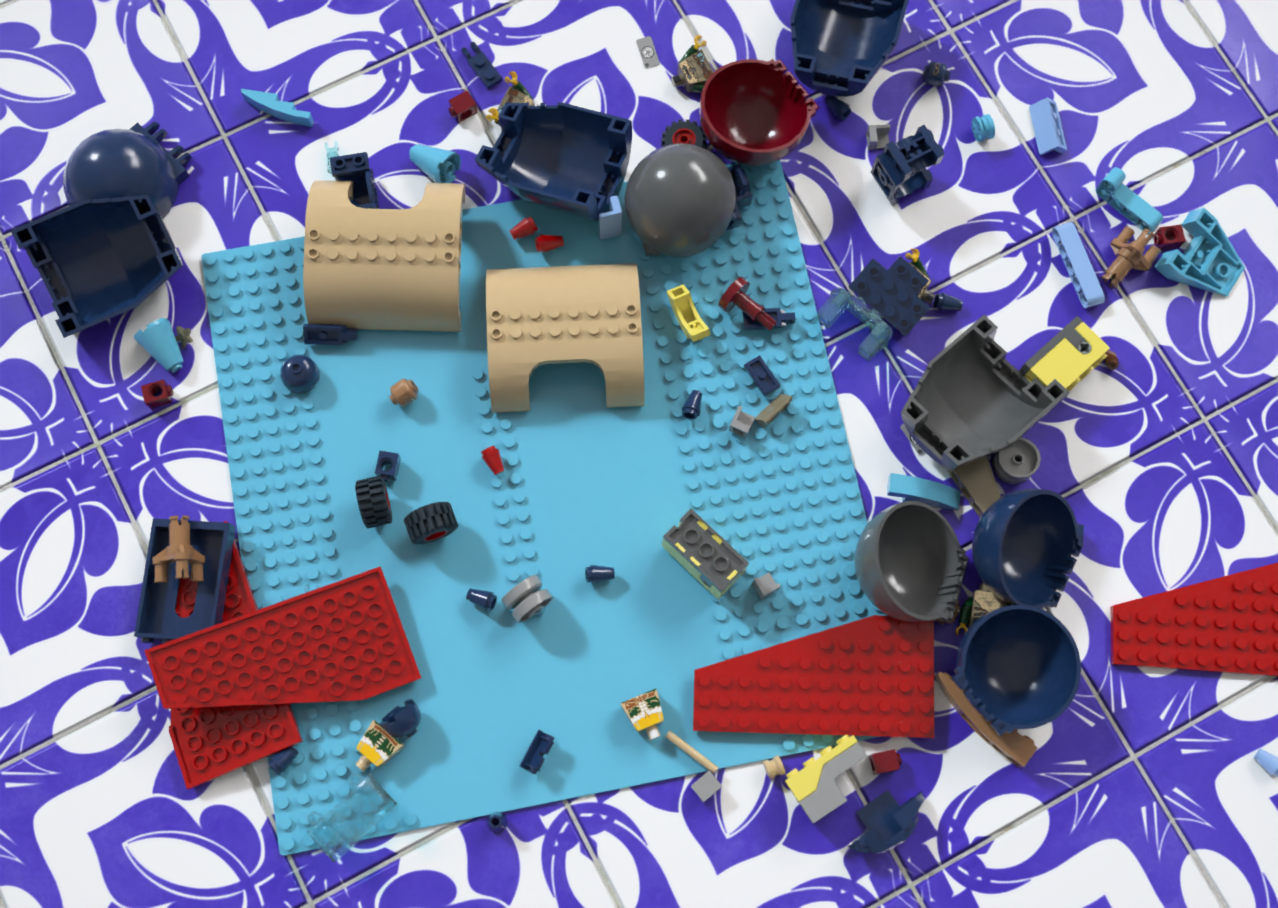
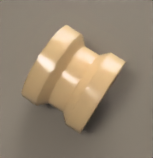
M778 755L774 756L770 761H763L764 769L770 780L774 779L776 775L782 776L785 774L784 766Z

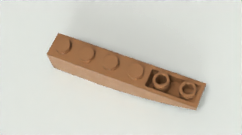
M938 672L934 676L944 695L958 714L986 743L1018 768H1022L1027 764L1038 748L1030 737L1021 735L1017 732L1018 729H1014L1010 734L1005 732L999 736L990 725L992 721H987L970 705L962 690L953 682L952 677L948 673Z

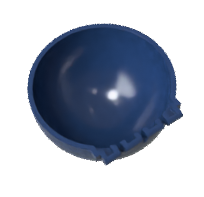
M1044 489L1018 490L999 498L982 514L973 535V561L977 573L985 586L1003 601L1012 605L1056 608L1062 596L1056 590L1064 591L1069 580V576L1066 574L1072 573L1077 561L1071 555L1079 557L1084 545L1081 542L1083 538L1079 536L1077 521L1071 506L1061 495Z
M1010 605L987 612L969 627L960 642L956 668L954 669L956 674L951 679L962 690L970 705L987 721H992L990 725L1001 736L1005 732L1010 734L1014 729L1040 727L1059 717L1068 708L1076 695L1081 676V661L1074 638L1066 626L1055 616L1033 606Z

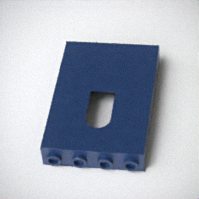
M153 518L134 637L140 638L143 643H153L154 640H160V643L163 644L222 623L236 530L234 525L224 522L188 520V523H190V545L205 556V563L203 564L204 581L198 582L193 613L189 617L182 618L176 613L180 579L175 578L176 562H171L167 565L168 582H154L155 565H153V557L169 546V524L171 521L169 519ZM188 562V566H189V578H188V579H191V564H189V562Z

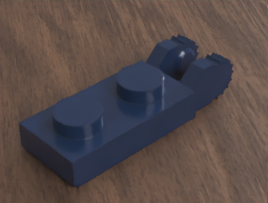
M475 42L470 43L471 49L476 54L475 56L471 57L465 47L461 49L462 54L468 61V65L486 89H490L503 81L501 75L483 51H480Z

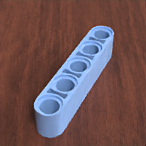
M1069 222L1053 227V239L1082 306L1089 308L1104 303V293L1074 224Z

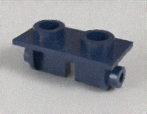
M538 730L520 767L535 775L537 771L540 772V768L545 760L543 756L544 754L548 755L552 745L555 743L553 742L555 738Z

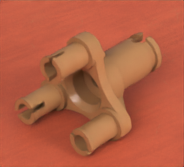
M1125 226L1118 237L1111 241L1110 245L1117 258L1106 270L1105 275L1101 277L1104 283L1110 277L1113 278L1112 282L1108 285L1109 287L1116 289L1117 284L1121 283L1131 269L1148 271L1151 268V263L1161 253V250L1151 245L1143 255L1144 247L1154 237L1152 232L1145 237L1150 230L1144 229L1135 241L1127 243L1135 234V231Z
M178 515L169 517L171 521L169 524V546L153 557V565H155L154 582H168L167 565L171 562H176V579L182 578V571L183 579L189 578V562L191 564V582L204 581L203 564L205 563V556L190 545V523H188L190 516L182 515V518H180L181 525L178 524Z

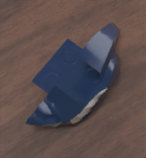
M887 790L856 813L868 830L853 840L847 847L857 852L878 854L891 850L905 842L915 832L918 824L919 808L925 799L923 792H919L918 795L899 806L889 790Z

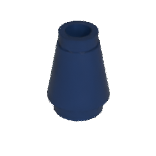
M831 95L826 99L825 104L837 119L845 120L850 115L851 108L849 104Z
M943 292L941 294L937 293L935 296L934 308H937L938 311H961L963 307V300Z
M693 390L681 410L685 418L695 420L700 415L702 393L700 391Z
M597 565L586 567V582L595 584L614 579V567Z
M470 588L466 599L487 611L493 610L495 607L497 595L490 591Z
M293 746L286 748L272 756L267 764L277 775L281 772L284 773L298 754V751Z
M500 812L492 813L487 819L489 830L494 833L502 832L507 826L506 816ZM498 818L500 820L499 825L494 826V824H492L493 819Z

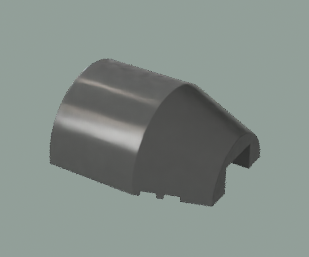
M986 315L979 318L928 363L925 372L901 411L903 423L919 447L933 460L950 469L1009 448L1069 394V391L1056 379L1045 387L1036 378L1030 382L1005 359L1007 352L994 341L998 326Z

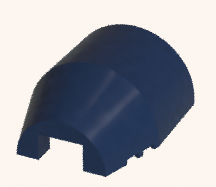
M796 0L790 21L794 71L797 78L807 87L826 95L847 97L862 92L895 50L909 0Z
M505 103L498 116L502 132L493 148L482 145L475 158L477 165L526 202L599 221V214L610 211V197L619 195L626 176L632 147V121L567 103L546 106V103H540V106H529L528 103Z
M149 195L86 199L10 230L19 249L26 250L34 268L38 269L51 295L52 305L59 317L55 322L63 338L138 307L183 266L173 239Z

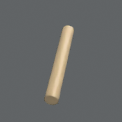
M669 731L665 736L713 774L718 769V766L673 732Z

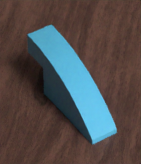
M891 473L888 476L887 496L902 497V502L919 501L934 508L959 511L961 491L955 488L908 475Z

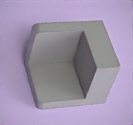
M890 124L868 126L866 132L868 150L885 148L886 144L889 143L888 133Z
M739 406L730 424L729 431L746 438L755 417L742 412L743 407Z
M770 572L760 578L756 577L752 581L761 600L777 592L781 587L779 583H775Z
M710 770L691 785V788L699 796L702 803L722 787Z

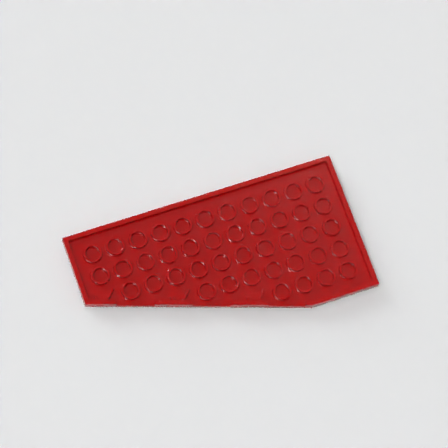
M235 539L222 622L258 610ZM180 579L176 613L182 618L189 617L195 607L198 582H191V579ZM290 704L171 709L169 734L186 788L189 790L303 742Z
M1278 562L1110 607L1111 665L1278 677Z
M381 566L144 650L164 709L364 701L421 679Z
M873 615L694 670L693 731L934 738V620L910 622L886 615Z

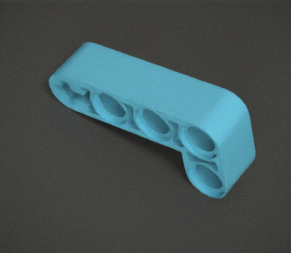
M1114 167L1095 190L1097 195L1142 231L1148 229L1150 230L1148 234L1150 232L1153 233L1164 219L1162 214L1124 185L1123 182L1126 179V174L1120 168Z

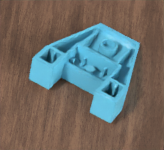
M1205 207L1190 211L1181 224L1193 236L1183 254L1178 249L1163 253L1155 268L1167 279L1222 296H1228L1244 271L1245 266L1218 220Z

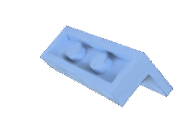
M1047 97L1030 105L1029 111L1039 154L1044 155L1052 150L1059 153L1067 151L1057 103Z
M617 195L610 197V212L599 214L600 240L621 235L622 210Z

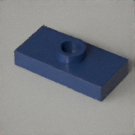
M760 355L744 364L745 370L764 397L780 388L781 385Z

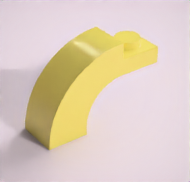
M684 284L666 291L676 319L688 339L691 338L695 342L711 335L709 328L700 318L692 301L691 294Z

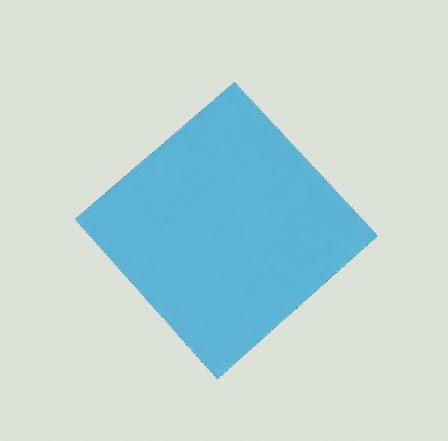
M780 160L763 166L740 164L747 175L750 191L753 195L751 205L739 208L742 216L740 227L725 231L711 247L688 257H670L663 254L657 257L653 255L647 257L642 245L643 242L633 231L626 214L624 197L628 182H623L618 195L622 210L621 235L604 240L599 238V221L526 202L523 199L463 209L459 304L461 332L358 330L357 340H348V343H343V345L304 344L303 326L308 324L303 287L305 236L202 254L201 259L240 555L258 610L381 566L421 675L420 680L364 701L290 704L303 742L293 746L298 751V754L284 773L281 772L277 775L268 765L279 852L281 855H290L490 815L494 812L511 811L709 771L668 740L665 736L669 731L673 732L718 766V769L772 759L777 755L782 757L838 745L836 741L844 735L693 731L694 670L873 615L889 616L875 607L865 596L855 572L856 545L868 523ZM738 163L728 164L726 166L728 168L737 165ZM532 217L538 228L535 234L514 240L509 230L524 218ZM540 235H562L564 246L545 253L538 252L535 238ZM637 263L643 340L644 406L606 408L605 378L599 367L587 362L541 365L532 372L529 379L530 411L492 413L487 351V269ZM739 277H743L750 283L745 293L765 309L780 308V310H785V313L795 312V323L786 324V327L774 328L771 331L769 329L744 330L743 311L735 306L729 312H725L718 304L729 286ZM684 284L691 294L692 301L700 318L709 328L711 335L695 342L691 338L688 339L676 319L666 291ZM293 355L308 356L316 363L320 371V379L314 386L315 388L304 394L293 393V391L284 386L281 380L280 369L282 364ZM759 355L781 385L779 389L766 397L762 395L744 368V364ZM401 379H411L419 390L417 399L406 407H402L399 404L395 405L389 397L391 395L390 387ZM697 390L702 393L700 415L695 420H690L682 415L683 411L681 409L691 392ZM785 394L792 397L791 404L766 428H763L754 419L746 438L729 431L730 424L739 406L743 407L742 412L756 417L778 395ZM495 445L496 449H499L505 471L498 475H494L481 458V451ZM379 451L398 453L401 457L397 481L385 482L392 510V522L367 529L362 521L357 502L356 481L376 476L375 469ZM386 464L383 470H391L392 464ZM436 502H449L458 523L457 529L450 535L426 544H413L406 529L404 518L422 506ZM690 509L694 510L749 562L745 573L719 600L662 547L663 536L674 525L678 527L680 519ZM590 565L614 567L615 578L595 584L587 583L585 568L590 567ZM770 572L775 583H779L781 587L777 592L761 600L752 581L756 577L760 578ZM537 575L542 582L540 590L547 589L553 599L540 612L518 624L512 617L514 609H507L501 599L517 584L528 577ZM471 588L490 591L497 595V602L493 610L486 611L467 600L468 590ZM656 688L664 722L657 725L661 736L649 740L646 730L639 733L636 732L621 708V703ZM413 699L421 712L420 724L416 727L418 731L409 738L407 736L397 738L405 747L381 768L372 763L365 772L355 765L363 755L356 747L373 720L378 723L383 722V717L397 706L404 707V701ZM541 730L555 738L553 742L555 743L552 745L548 755L544 754L545 760L540 768V772L537 771L535 775L520 767V764L537 731ZM854 736V737L857 739V741H862V740H867V739H872V738H877V737H882V736ZM276 754L267 757V761L269 762L270 758Z

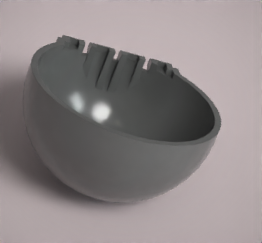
M677 143L652 151L638 163L627 183L624 199L628 221L635 234L643 242L642 245L647 257L652 255L657 257L661 254L670 257H688L708 249L723 235L732 219L736 194L732 175L719 157L702 147Z
M905 501L884 509L865 526L856 545L854 565L863 593L883 613L893 618L910 622H923L935 619L952 621L955 612L954 606L957 605L960 594L959 588L962 586L965 575L963 571H966L969 558L965 555L966 551L961 548L951 525L936 509L919 501Z

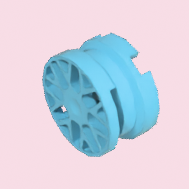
M985 114L981 118L978 116L972 119V131L976 141L981 142L985 138L989 140L995 137V125L991 115Z

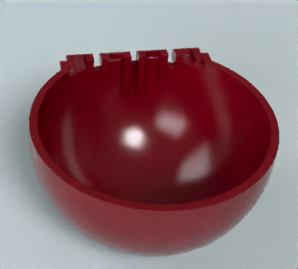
M745 59L728 63L717 69L708 78L703 87L699 114L704 134L719 154L734 163L746 166H763L781 160L790 154L801 142L810 119L819 110V106L812 98H809L810 95L801 84L798 85L799 82L790 71L787 72V67L780 59L777 61L771 59L768 62Z

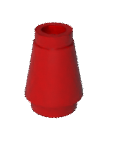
M526 217L509 231L513 239L516 240L535 234L538 228L532 217L528 219Z
M540 235L535 238L538 252L545 253L564 246L562 235Z
M495 445L481 451V458L494 475L505 471L499 449H496Z

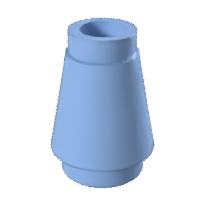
M1260 748L1253 758L1270 775L1278 777V757Z

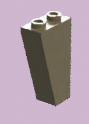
M987 456L947 471L979 518H981L989 506L1001 498Z

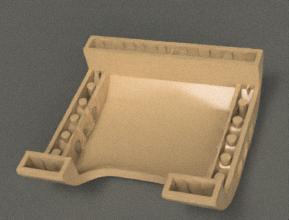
M314 180L307 200L304 239L303 287L308 324L346 325L347 328L358 330L461 332L459 304L463 203H465L466 185L458 183H427L422 200L412 208L365 209L356 207L350 202V200H353V181Z
M637 263L487 269V351L492 413L530 411L529 379L532 372L541 365L587 362L599 367L605 378L606 408L644 406L643 340Z

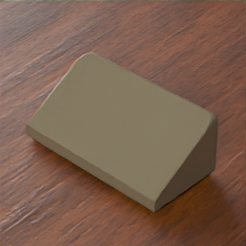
M785 394L778 395L755 417V421L763 428H766L791 404L792 397Z

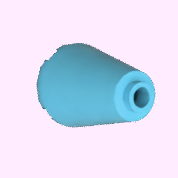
M416 144L409 151L410 160L436 183H452L457 176L454 174L461 167V157L456 152Z
M168 318L155 320L146 325L147 328L144 332L140 329L134 335L136 342L166 371L176 372L183 367L181 364L184 360Z

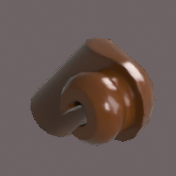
M1108 350L1105 353L1108 356L1104 359L1106 366L1110 370H1115L1119 366L1116 353Z

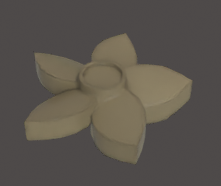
M177 326L176 331L178 335L175 338L176 341H181L182 349H184L187 342H194L190 337L191 330L190 328L184 329Z

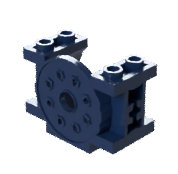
M924 124L918 127L915 135L908 136L895 144L893 141L887 143L883 153L876 156L870 173L890 204L894 206L906 194L909 195L916 189L922 188L924 190L930 186L933 180L932 174L925 167L941 163L944 157V150L935 141L932 131L927 129Z
M367 152L330 157L331 172L335 180L354 182L353 200H350V202L360 208L380 209L373 169L370 168Z

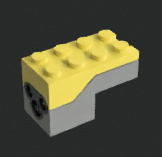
M847 734L836 741L837 746L831 748V746L826 747L819 752L821 755L815 760L812 757L803 763L804 768L798 771L795 768L786 774L787 779L784 782L812 823H815L848 801L834 781V778L867 757V754L854 735L850 737Z

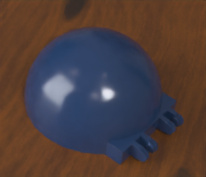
M137 122L129 130L115 128L94 133L82 140L73 149L66 162L63 173V190L68 206L86 199L149 195L162 219H164L176 201L179 184L189 177L188 172L183 166L190 161L191 155L186 152L180 156L184 151V148L180 145L173 148L170 152L166 151L159 142L166 137L167 131L161 129L156 132L160 128L158 122L151 123L145 129Z

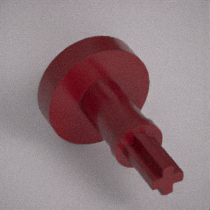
M739 277L725 291L718 306L725 312H729L737 306L751 317L753 321H759L771 331L776 326L777 321L764 312L765 308L763 306H760L745 294L750 283L745 278Z

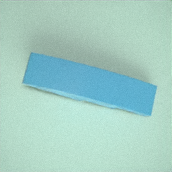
M241 89L244 100L257 109L294 124L313 126L314 120L311 112L296 110L294 103L280 101L278 94Z

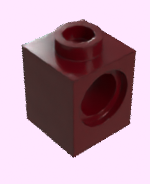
M468 90L448 100L450 106L448 111L452 118L456 117L459 123L478 113L477 105Z
M1182 225L1160 227L1154 234V244L1161 251L1180 248L1186 241Z
M164 380L141 386L144 402L150 409L173 403L171 397L174 396L172 386L168 385ZM158 391H162V394L160 396L155 397V394Z
M895 749L868 755L873 775L899 770V765L902 764L900 754L896 753Z

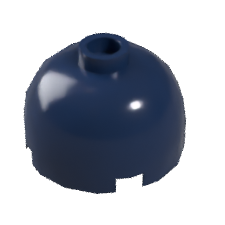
M293 355L282 364L280 376L287 389L296 394H304L315 388L314 386L320 379V371L316 363L308 356Z
M413 699L404 701V707L397 706L383 717V722L379 724L389 735L395 738H402L404 736L409 738L418 731L416 727L420 724L421 712Z

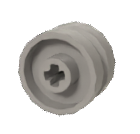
M1021 437L1009 448L994 454L992 460L993 471L1005 483L1012 485L1021 484L1028 480L1039 468L1041 461L1040 452L1034 443Z
M537 575L523 580L501 599L507 609H514L512 617L518 624L533 617L553 599L547 589L540 590L542 582Z

